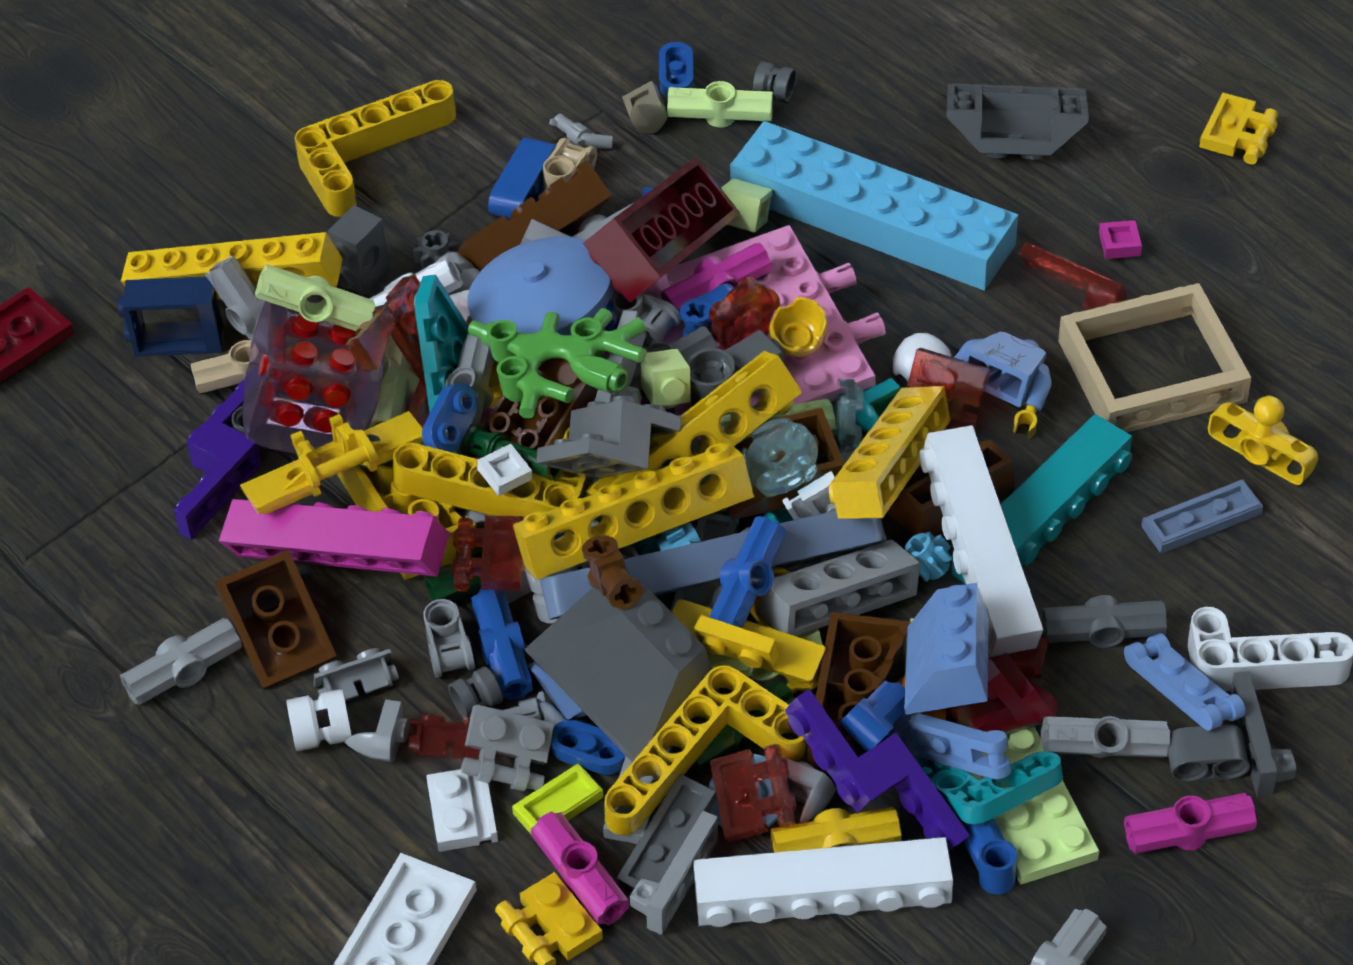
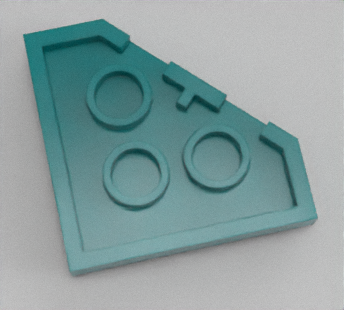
M436 274L422 276L418 292L414 297L429 412H431L441 390L446 387L448 376L458 368L463 342L466 340L467 334H469L468 324Z

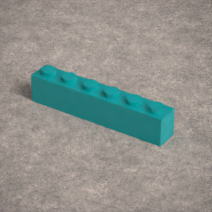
M1094 414L1000 505L1021 566L1024 564L1029 565L1037 556L1039 549L1047 541L1052 542L1057 538L1063 525L1070 518H1077L1082 513L1086 503L1094 495L1099 496L1106 489L1109 480L1117 472L1122 473L1127 469L1132 460V453H1130L1132 435ZM952 560V575L966 584L963 574L957 573L954 561Z

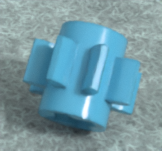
M690 522L664 531L662 536L655 539L660 551L701 542Z
M930 532L913 536L905 546V551L920 562L919 576L925 582L929 579L935 580L943 576L949 569L950 561L953 558L947 552L951 547L941 535L934 537Z

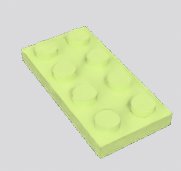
M1035 726L1006 734L1008 747L1004 754L1009 758L1010 764L1030 754L1043 751L1041 738ZM967 772L977 780L985 778L984 776ZM1063 780L1054 788L994 818L1004 839L1016 849V877L1020 885L1098 860L1099 850Z

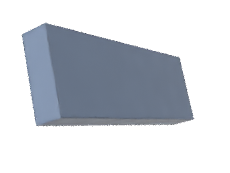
M1242 479L1142 518L1141 527L1160 554L1262 515L1263 505Z

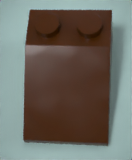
M289 550L216 581V592L229 621L241 640L242 647L263 689L337 658Z

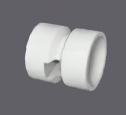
M343 689L320 693L318 700L314 701L309 696L286 700L296 752L317 748L321 740H326L331 745L346 742V739L351 736ZM328 710L331 726L319 728L316 712Z

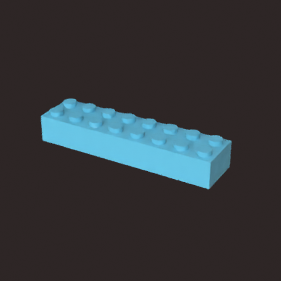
M763 121L730 164V180L735 178L773 189L770 210L984 291L1016 245L1018 214L766 121Z

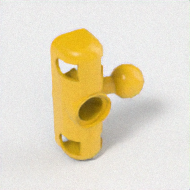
M1269 395L1260 398L1254 406V414L1235 403L1225 402L1210 415L1208 433L1212 438L1243 455L1249 462L1261 465L1292 484L1301 485L1313 472L1318 462L1317 451L1290 435L1287 427L1281 422L1284 416V406L1276 397ZM1229 424L1241 429L1237 437L1227 438L1224 436L1223 431ZM1293 459L1302 466L1300 474L1293 475L1287 471V467Z

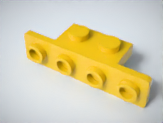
M683 599L677 600L672 614L696 637L707 652L717 656H726L741 661L749 667L763 668L808 684L814 682L826 651L825 646L747 620L743 627L740 628L709 618L712 611L711 608Z

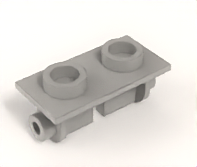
M372 648L358 654V660L343 665L341 661H334L319 668L320 673L314 674V687L324 686V688L318 690V695L323 692L343 689L344 700L348 701L358 697L354 685L358 681H361L365 694L393 686L392 682L398 680L399 677L394 664L386 665V663L390 662L391 650L387 649L380 652L379 648Z

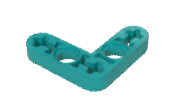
M1049 751L1036 752L1010 764L1011 773L1005 778L991 779L985 777L981 780H977L964 770L914 756L956 817L968 824L987 822L1054 788L1063 779L1060 757L1056 753Z

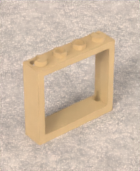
M1199 283L1061 316L1058 342L1094 413L1125 432L1215 411L1225 402H1232L1238 405L1248 401L1251 376ZM1192 315L1223 372L1115 399L1085 341Z

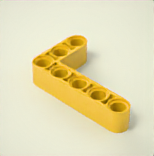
M443 80L431 81L306 126L295 134L299 166L329 214L342 217L353 205L357 206L353 178L344 164L345 162L441 128L454 121L456 110L452 85Z
M570 427L565 432L563 439H569ZM417 443L402 444L397 447L393 456V482L399 491L514 522H521L527 515L534 512H547L558 508L568 499L584 498L586 496L585 490L589 488L592 479L563 471L557 480L553 479L551 481L532 473V480L498 496L477 470L478 459Z
M721 665L713 668L608 790L605 796V823L607 828L612 833L627 836L637 831L667 796L680 774L684 775L726 724L780 760H783L784 757L793 761L799 760L807 751L805 739L797 735L799 738L794 740H787L781 736L784 733L796 734L788 722V715L785 713V709L789 705L733 667ZM727 688L732 692L724 695L717 693L715 690ZM759 710L764 712L765 715L753 717L748 712ZM703 717L708 721L703 724H696L691 719ZM671 746H677L682 748L683 751L677 754H672L667 752L665 749ZM644 776H653L658 781L646 784L639 779ZM619 806H628L633 811L627 814H619L614 809Z

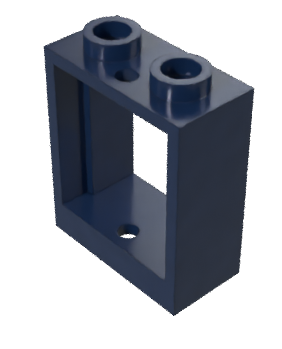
M207 277L125 281L124 295L118 296V312L120 317H125L126 319L124 322V337L126 342L132 343L134 356L222 353L224 322L218 293ZM198 308L200 321L145 323L142 310Z

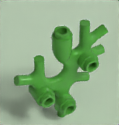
M601 308L593 318H581L574 322L571 326L572 335L566 336L558 334L557 328L560 316L553 311L545 314L541 330L535 333L518 332L516 324L510 320L490 321L488 324L473 320L468 328L470 335L481 338L482 344L490 347L492 357L499 362L497 374L503 395L512 402H521L519 414L527 419L534 416L540 398L552 397L569 403L574 396L573 388L540 376L538 373L539 367L545 361L553 358L565 359L569 362L574 374L582 382L612 394L614 392H621L624 389L628 380V373L626 370H623L622 365L602 358L605 351L638 363H642L646 357L645 348L628 343L629 340L646 331L643 321L638 317L616 330L605 331L604 328L613 318L611 312L605 308Z

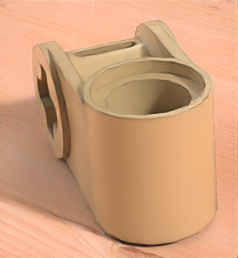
M561 138L554 151L543 164L544 191L550 187V184L561 177L565 182H568L576 172V168L587 160L594 169L597 160V149L593 146H588L587 148L571 144L569 139Z

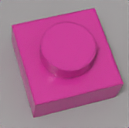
M1135 220L1100 223L1099 236L1105 259L1141 256L1142 244Z

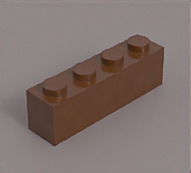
M831 612L825 643L826 651L823 655L816 699L852 750L855 740L838 723L864 697L868 699L884 682L907 635L908 625L911 623L909 621ZM807 744V764L811 765L815 770L829 774L827 770H823L817 765L812 755V749Z

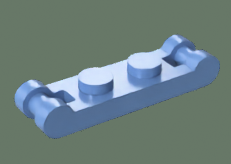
M1159 633L1149 637L1147 643L1141 644L1136 642L1124 648V657L1128 665L1205 730L1210 731L1220 727L1222 721L1226 719L1235 721L1245 716L1246 710L1242 699L1236 694H1227L1170 647V643L1164 634Z
M905 712L892 724L894 728L886 735L887 739L897 733L913 756L991 779H1002L1011 773L1010 760L1004 754L1008 747L1007 737L1004 732L999 730L984 732L920 713L906 715Z

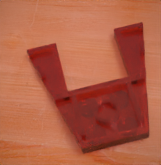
M413 274L403 277L385 297L387 300L385 304L374 309L371 320L363 322L357 329V336L349 338L346 341V345L362 370L368 372L378 369L390 336H392L420 380L408 411L423 428L430 412L414 308V297L418 292L420 281Z

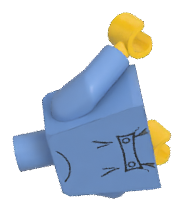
M998 332L984 339L968 340L947 366L949 371L938 373L933 378V386L946 387L947 402L956 397L955 381L958 378L1019 408L1024 405L1026 409L1019 411L1015 415L1013 431L1016 434L1017 428L1021 424L1030 425L1028 439L1035 435L1037 425L1035 414L1036 412H1041L1052 382L1049 367L1044 364L1046 352L1039 348L1035 341L1030 339L1023 341L1006 332Z

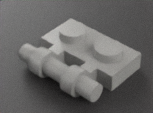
M481 705L473 706L465 746L480 750L478 760L465 757L462 762L461 773L473 775L477 781L485 783L494 780L511 784V789L523 792L526 788L538 790L543 786L544 775L530 772V762L542 765L547 763L554 723ZM495 754L515 758L514 767L510 768L495 764Z

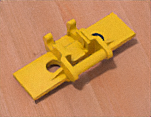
M409 411L364 431L350 428L348 422L344 423L341 415L338 414L329 418L332 427V442L314 449L310 442L305 440L302 431L290 435L298 460L245 482L240 486L256 512L267 515L312 494L314 497L320 495V481L358 464L369 468L371 472L375 471L383 463L392 460L395 450L402 444L417 443L423 445V428Z

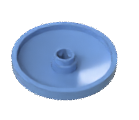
M547 237L511 248L487 264L473 281L469 290L467 304L472 321L476 320L488 324L490 321L510 320L516 324L517 331L522 333L540 331L545 314L553 311L560 316L557 328L558 334L566 336L572 335L571 326L574 322L581 318H593L601 308L606 309L613 297L615 288L611 278L603 268L594 263L590 258L587 248L583 245L586 240L574 237Z

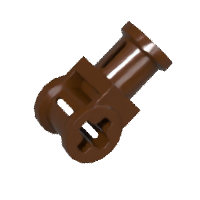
M607 535L592 537L582 546L583 557L589 562L590 567L588 572L589 584L593 588L599 589L603 596L607 595L611 606L617 607L620 610L631 608L643 594V587L637 578L631 577L626 571L624 557L618 551L616 539Z

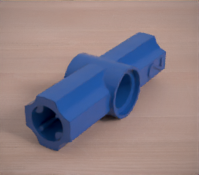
M755 517L737 558L728 559L721 568L720 582L722 590L709 618L742 628L756 597L764 596L770 591L774 581L771 565L787 531L780 523L766 517Z
M494 586L480 589L479 593L471 597L476 623H478L480 630L478 635L485 663L490 665L503 698L508 699L510 702L523 699L528 692L533 690L524 657L525 647L518 622H513L504 590L496 589Z

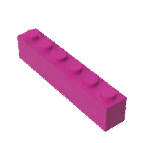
M232 499L219 542L234 555L242 558L266 560L289 550L294 563L438 576L450 533L438 522V518L435 515L423 511H417L415 515H409L389 508H383L381 512H375L355 505H350L347 509H340L321 502L315 503L314 506H306L294 502L265 515L262 513L258 514L249 500Z

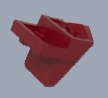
M1005 652L994 662L988 655V701L949 707L947 709L960 725L984 732L999 730L1008 734L1043 724L1044 717H1056L1058 701L1050 692L1031 684L1008 653Z

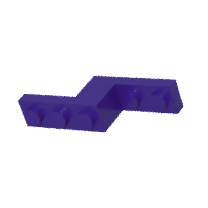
M258 369L246 380L241 381L231 396L224 403L219 404L213 411V414L199 428H196L186 441L192 466L206 472L200 483L187 496L182 497L174 509L179 534L190 540L241 488L240 485L247 482L262 466L257 440L233 429L232 414L239 407L252 405L258 398L261 381H269V377L266 380L265 377L259 376Z
M810 689L796 697L785 709V713L788 715V722L793 731L805 739L812 749V755L817 765L821 769L827 770L837 784V791L842 800L852 805L857 813L895 788L899 793L902 806L909 813L914 814L924 828L923 831L926 839L946 837L949 853L970 836L897 733L860 757H857Z

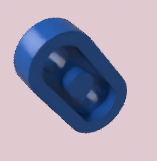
M671 42L664 45L659 51V86L661 93L668 97L669 87L694 88L693 51L685 43Z
M464 383L452 384L441 390L422 429V439L425 446L448 452H454L459 448L478 408L476 393L469 385ZM446 430L448 431V438L446 437V434H445V431H446Z
M576 720L561 721L553 728L550 750L556 759L574 766L579 763L582 768L603 775H611L621 771L626 755L600 728ZM567 744H575L576 746H574V747H572V748H569V747H566L565 745H567ZM605 756H612V758L603 759Z

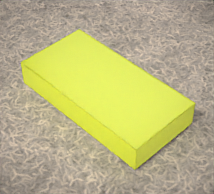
M578 763L512 806L513 815L531 834V828L536 825L539 818L551 811L553 813L562 812L569 821L603 798V789Z

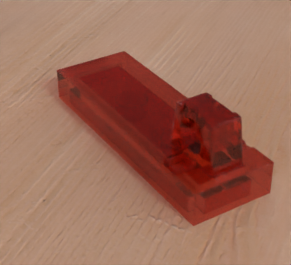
M1025 242L1019 252V256L1026 266L1087 292L1082 304L1084 311L1111 303L1123 302L1127 297V293L1121 284L1030 243Z

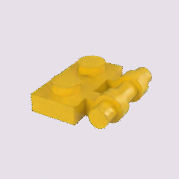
M1222 93L1201 135L1199 147L1232 157L1236 149L1240 148L1246 152L1243 157L1244 161L1248 164H1255L1258 158L1264 155L1268 147L1267 139L1274 134L1277 128L1276 120L1278 113L1271 108L1267 109L1264 114L1255 112L1256 101ZM1246 128L1254 129L1255 134L1245 132Z
M555 872L519 893L520 902L525 907L522 910L515 909L508 900L502 901L495 908V912L502 919L501 926L509 936H515L523 946V954L531 963L536 962L537 965H555L556 960L551 953L559 950L566 960L569 961L603 939L601 928ZM537 923L546 934L544 936H536L530 927Z

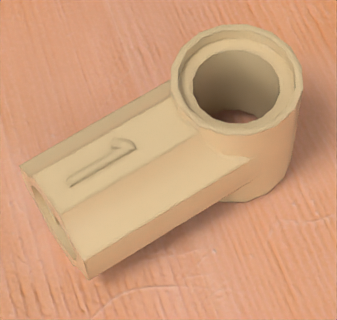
M252 340L240 341L231 347L229 354L191 363L198 393L201 394L235 384L239 385L241 381L246 380L256 369L259 370L263 354L259 343Z

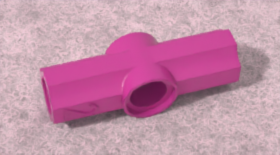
M760 242L754 243L723 260L718 257L706 258L695 268L694 275L662 290V300L672 304L680 313L683 303L708 293L719 285L731 284L739 292L740 287L773 271L772 261Z
M1246 793L1206 801L1196 796H1185L1180 798L1174 807L1125 816L1124 819L1126 840L1130 851L1132 850L1134 854L1171 846H1177L1184 850H1196L1205 844L1206 839L1256 830L1257 826L1255 806L1251 796H1247Z
M551 811L540 817L536 825L531 828V835L561 874L562 882L572 894L579 898L598 925L607 924L609 926L621 919L623 913L629 908V900L598 861L595 847L581 839L562 812L553 813ZM576 867H586L583 869H574Z

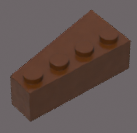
M587 160L576 168V172L568 182H565L562 177L559 178L539 195L538 202L532 197L524 201L510 213L511 219L508 220L503 215L465 240L457 252L470 261L476 269L481 271L493 259L509 249L520 245L531 219L565 235H569L575 230L579 233L581 224L587 218L597 215L612 195Z

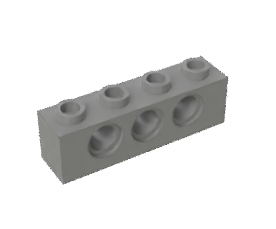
M889 540L774 578L770 591L761 596L760 615L776 630L798 636L829 625L831 612L860 615L916 596L920 562L895 541Z

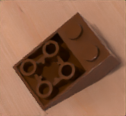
M562 358L549 359L541 364L538 373L545 379L573 388L574 396L571 402L565 403L552 397L540 398L534 416L527 419L519 414L521 402H512L502 395L483 427L491 433L496 431L503 432L508 435L511 442L531 447L535 450H538L540 447L554 445V440L563 439L565 432L570 427L571 411L585 408L587 403L594 402L598 389L582 382L574 374L567 360Z
M823 408L784 416L763 428L758 434L746 438L734 446L744 455L754 497L728 507L731 519L734 520L786 508L782 501L783 499L788 498L789 501L799 495L798 490L830 471L836 477L842 469L844 462Z

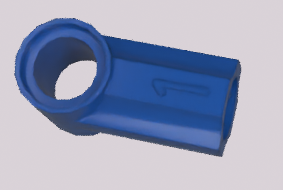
M884 681L868 699L864 697L838 724L866 752L869 751L894 728L892 724L905 713V688L899 682L889 683Z
M993 818L980 824H968L959 819L970 835L963 843L978 870L980 886L988 893L996 895L1011 891L1016 882L1017 853L1014 846L1004 839L995 819Z

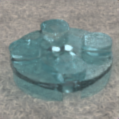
M838 378L836 385L843 387V393L835 395L834 398L835 429H833V436H839L838 440H840L841 446H837L840 453H852V449H856L859 446L862 438L861 426L855 424L856 411H862L864 391L863 388L855 386L854 379Z
M780 418L765 423L752 434L751 437L754 441L747 450L745 447L742 454L744 455L750 483L767 497L789 492L803 482L810 481L816 475L817 466L815 462L818 456L816 440L801 423H793L790 419ZM783 450L785 453L783 459L772 463V461L777 459V453Z

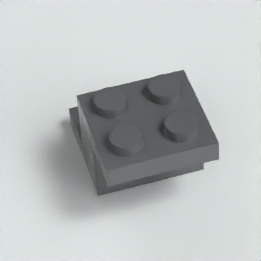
M630 396L613 397V402L608 403L589 402L587 407L571 411L569 439L554 440V445L538 448L537 464L594 479L648 469L650 437L680 432L681 416L666 412V407L662 405L637 404V399Z

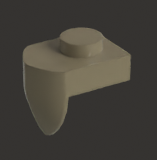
M653 81L622 97L630 120L639 132L646 134L656 133L667 121V110L658 87Z

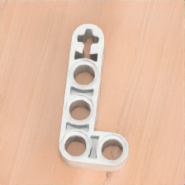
M1202 607L1196 610L1191 617L1188 636L1190 662L1224 691L1231 690L1233 673L1250 671L1255 690L1338 685L1345 682L1350 675L1353 662V640L1345 634L1326 632L1231 638L1227 618L1221 610L1214 607Z

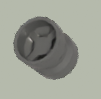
M761 61L755 72L753 91L773 92L777 100L788 102L796 84V69L785 66L779 69L775 68L773 63Z
M487 667L474 671L472 677L467 680L458 679L448 685L452 701L465 720L471 718L472 708L475 705L492 708L503 702L500 687L494 675Z

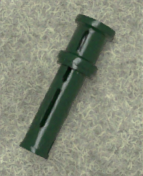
M470 424L459 446L464 456L482 458L512 444L531 468L533 474L553 481V479L557 480L563 472L560 469L537 464L538 450L511 442L508 435L503 432H488L479 424Z

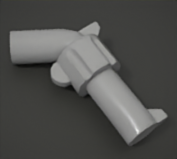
M557 114L553 119H550L549 124L558 127L566 133L567 138L577 146H593L599 149L612 148L613 138L610 135L595 134L583 124L574 123L563 114Z
M543 691L539 692L536 698L520 701L517 707L502 710L539 720L543 718L545 721L554 723V726L561 721L567 720L553 705L545 701Z

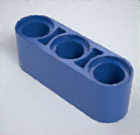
M524 137L491 191L488 202L489 214L498 217L505 215L507 219H511L510 213L524 201L532 197L538 202L539 195L544 192L543 164L554 151L556 144Z

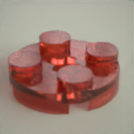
M753 277L742 279L738 286L732 289L722 301L716 302L709 311V318L713 321L712 334L715 340L727 350L758 330H761L768 336L774 310L776 311L780 306L778 294L764 282L756 281Z

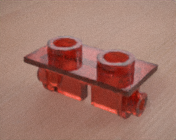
M433 714L421 715V720L409 719V724L414 731H417V735H410L408 749L409 751L416 752V756L445 758L447 743H454L452 757L455 759L468 757L478 760L480 750L465 746L471 717L461 718V723L445 722V717Z

